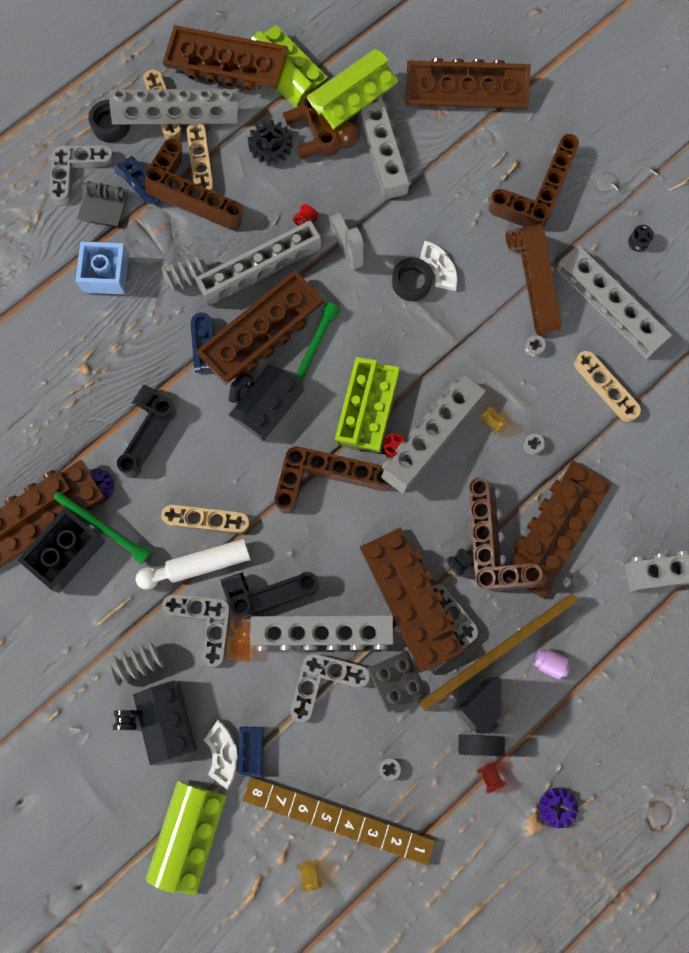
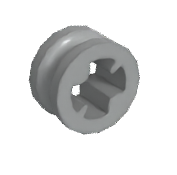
M531 336L525 344V352L530 357H539L546 347V342L541 336ZM535 342L538 343L537 347L540 348H537V350H533V346L530 345H533V343Z
M530 434L524 441V449L531 455L539 454L545 446V441L539 434ZM535 439L537 444L540 443V446H537L536 449H531L532 445L529 446L528 442L530 443Z
M388 758L380 764L379 772L383 779L393 781L399 777L401 767L396 760ZM394 763L396 765L394 769H397V773L386 776L384 774L386 770H383L384 765Z

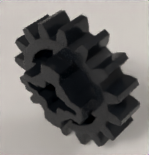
M273 120L270 121V124L263 121V126L261 127L256 124V131L250 130L251 137H248L249 151L252 152L253 158L258 157L259 163L266 160L267 165H270L271 161L278 164V159L285 161V154L290 155V148H293L292 134L288 133V127L282 128V122L275 125Z

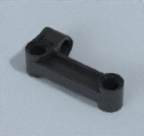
M144 384L131 404H135L145 410L148 415L124 453L117 459L118 469L128 478H134L140 474L143 464L170 421L176 415V409L168 397L163 396ZM163 406H169L167 412L160 413V409ZM133 461V467L129 470H125V465L128 462Z
M243 572L220 580L231 612L240 619H247L266 610L306 596H312L318 591L319 587L318 580L312 572H303L295 577L249 592ZM305 579H312L314 585L310 589H304L302 582ZM246 602L247 609L242 613L237 612L236 607L238 603Z

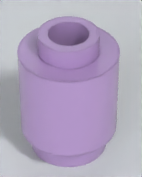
M540 648L533 662V665L538 667L537 670L558 680L562 676L566 677L571 667V664H568L567 657L548 648L546 650Z

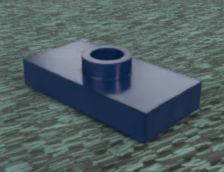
M239 727L238 777H263L264 727Z

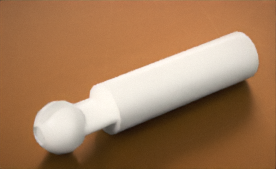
M240 539L168 560L165 567L155 570L150 567H144L138 571L135 579L140 588L151 590L161 580L169 579L172 583L247 562L251 559L245 539Z

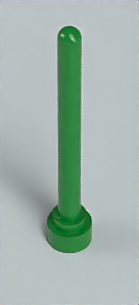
M325 302L321 310L323 318L294 377L301 383L330 321L337 318L341 309L333 303Z
M61 492L54 494V499L130 551L132 556L135 557L134 560L142 565L151 553L152 549L146 545H136Z

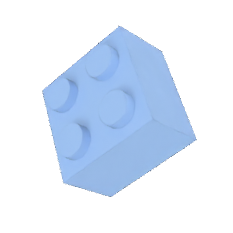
M80 242L75 282L83 293L125 294L129 254L124 243Z

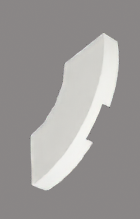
M424 241L420 259L430 266L435 277V287L456 291L457 271L455 265L443 249L431 242Z
M217 720L204 738L213 755L212 767L208 775L223 787L229 789L237 771L238 752L231 732L220 720Z

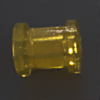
M493 405L479 419L481 422H486L493 429L495 435L509 421L508 418H503Z
M309 860L297 864L302 881L300 891H312L322 887V882H319L317 872L318 860Z

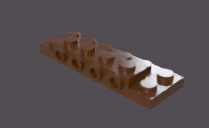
M174 25L163 59V65L166 68L184 71L187 77L194 81H198L199 78H204L210 84H217V81L224 82L227 87L235 88L236 85H240L250 92H253L255 89L261 90L262 86L278 89L289 49L284 45Z
M434 58L431 61L407 60L405 105L527 109L529 104L531 64L505 63L503 60L484 63V60L480 59L473 60L472 62H464L463 59H453L452 62H445L441 58Z
M294 270L196 350V353L221 381L227 385L240 373L244 374L246 371L249 373L253 372L259 365L258 361L263 357L265 359L270 358L275 352L274 348L279 344L285 345L291 339V334L295 330L298 332L302 331L308 324L306 322L308 316L324 304V299Z
M79 460L63 472L59 470L57 472L55 470L49 471L43 475V481L38 484L31 483L24 488L25 493L18 497L11 496L4 501L5 506L0 508V568L24 553L65 508V506L54 499L55 493L61 492L86 510L106 499L84 461Z
M574 460L570 463L561 480L556 479L549 490L552 492L550 498H544L538 508L541 511L537 518L533 516L526 528L529 529L526 537L522 535L516 543L515 547L518 550L508 565L532 563L544 568L548 574L547 582L541 587L526 588L542 599L545 598L612 485L609 481ZM538 569L533 570L530 574L531 581H536L539 578ZM511 572L507 577L515 581L516 574Z
M401 527L360 546L359 548L420 673L462 654L463 650L451 626L455 624L453 617L449 611L444 612L441 606L444 600L439 590H433L430 584L433 582L428 569L423 571L420 562L423 561L418 549L413 550L411 545H409Z

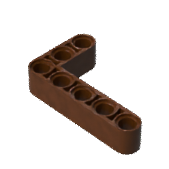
M565 134L561 138L536 200L505 189H497L492 193L488 207L489 212L496 217L523 227L541 224L545 228L579 146L578 138L573 134Z
M176 139L166 140L145 172V191L153 197L227 229H238L241 226L243 206L235 200L175 175L182 161V144Z
M538 224L506 231V243L509 250L520 249L532 318L537 335L560 331L561 320L543 226Z
M293 446L286 452L274 501L281 513H291L297 504L304 473L379 491H387L392 485L388 482L381 483L378 480V477L384 471L382 465ZM294 455L302 457V460L298 463H293L290 459ZM315 460H322L324 465L320 468H315L312 463ZM337 465H344L346 470L343 473H337L334 468ZM358 470H365L368 472V476L359 478L356 472ZM288 476H295L297 478L294 484H287L285 480ZM283 497L291 499V503L288 506L279 504Z
M483 477L474 478L469 484L475 580L477 585L488 591L543 586L548 580V574L541 566L532 563L501 566L495 488L491 482ZM486 484L485 492L479 494V487ZM487 506L488 512L481 517L480 510ZM488 528L489 536L486 539H482V532ZM487 551H490V560L488 562H484V554ZM538 569L539 578L536 581H531V572ZM515 572L516 579L513 583L509 584L507 576L509 573ZM488 574L493 576V581L490 585L485 584V578Z

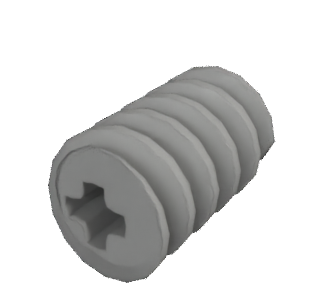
M202 254V260L194 256V263L187 258L186 266L181 261H178V268H175L171 263L170 271H167L164 266H162V271L168 287H171L175 292L177 291V284L182 289H185L186 281L190 286H193L194 279L208 272V268Z
M150 641L148 642V650L143 645H139L140 653L138 654L132 648L130 649V657L125 652L121 653L122 660L120 661L115 655L112 656L113 663L111 664V669L118 686L122 684V680L126 683L130 682L131 676L134 679H138L140 672L143 675H148L149 669L152 672L157 671L158 665L161 668H165L159 648Z

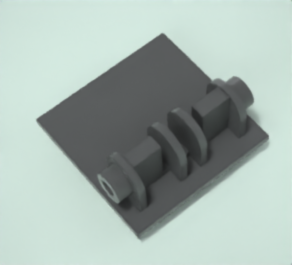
M91 181L83 182L82 190L85 191L77 219L118 227L129 189Z
M406 651L367 668L387 713L426 695Z

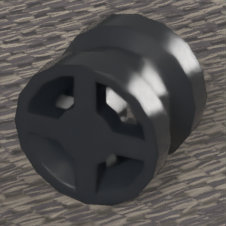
M647 225L635 227L628 238L629 247L636 252L646 250L654 238L653 230Z
M463 548L457 550L455 556H449L446 559L448 565L458 577L464 575L465 570L474 567L473 560Z
M113 710L115 717L113 730H137V724L135 723L137 710Z

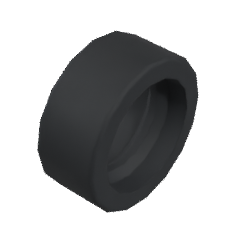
M107 99L99 101L91 108L88 120L94 135L104 142H116L127 135L130 130V124H117L109 129L98 126L99 120L104 115L111 113L110 102Z
M416 257L406 258L395 266L392 273V287L395 294L401 299L418 301L424 298L431 289L433 272L424 260ZM406 270L419 271L425 277L424 285L418 289L405 288L400 283V275Z
M461 734L458 736V754L505 757V737Z

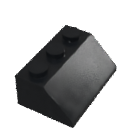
M269 364L229 416L264 442L304 391L302 383L285 370Z
M65 507L17 561L50 590L60 593L106 540Z
M499 676L487 678L454 710L475 733L490 734L499 725L497 720L501 717V678Z
M173 680L133 694L150 765L197 751L180 681Z

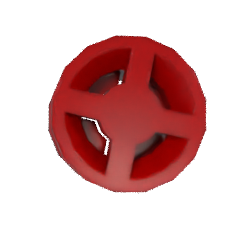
M302 204L299 208L300 212L295 214L292 219L297 226H300L310 220L313 223L319 218V214L313 207Z
M399 434L388 435L383 442L384 455L387 458L391 457L393 459L398 454L396 449L405 441L404 438Z

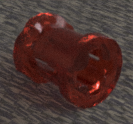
M496 761L477 769V773L481 774L487 786V793L494 792L507 785L498 773Z

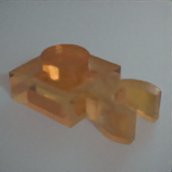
M243 619V627L237 629L235 627V620H231L230 628L234 632V636L227 637V661L252 660L250 636H245V632L249 627L248 621Z

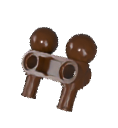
M311 93L303 97L298 107L283 112L287 125L302 119L306 120L314 137L312 141L297 146L300 159L316 153L321 154V156H333L341 147H352L359 139V128L352 121L346 120L333 130L323 114L318 115L316 110L312 108L313 106L307 99V96Z

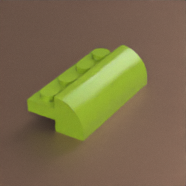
M274 25L265 33L259 30L251 38L252 40L288 47V56L277 90L294 108L299 106L300 101H302L305 95L312 93L328 82V77L277 25Z
M373 49L309 94L307 99L318 115L323 114L334 130L397 85L399 81L386 64L388 58L381 51Z
M355 358L334 439L338 444L360 452L362 449L381 453L401 372L400 367L378 364V361L373 359Z
M177 780L145 879L149 884L167 892L174 893L177 891L196 896L227 795Z

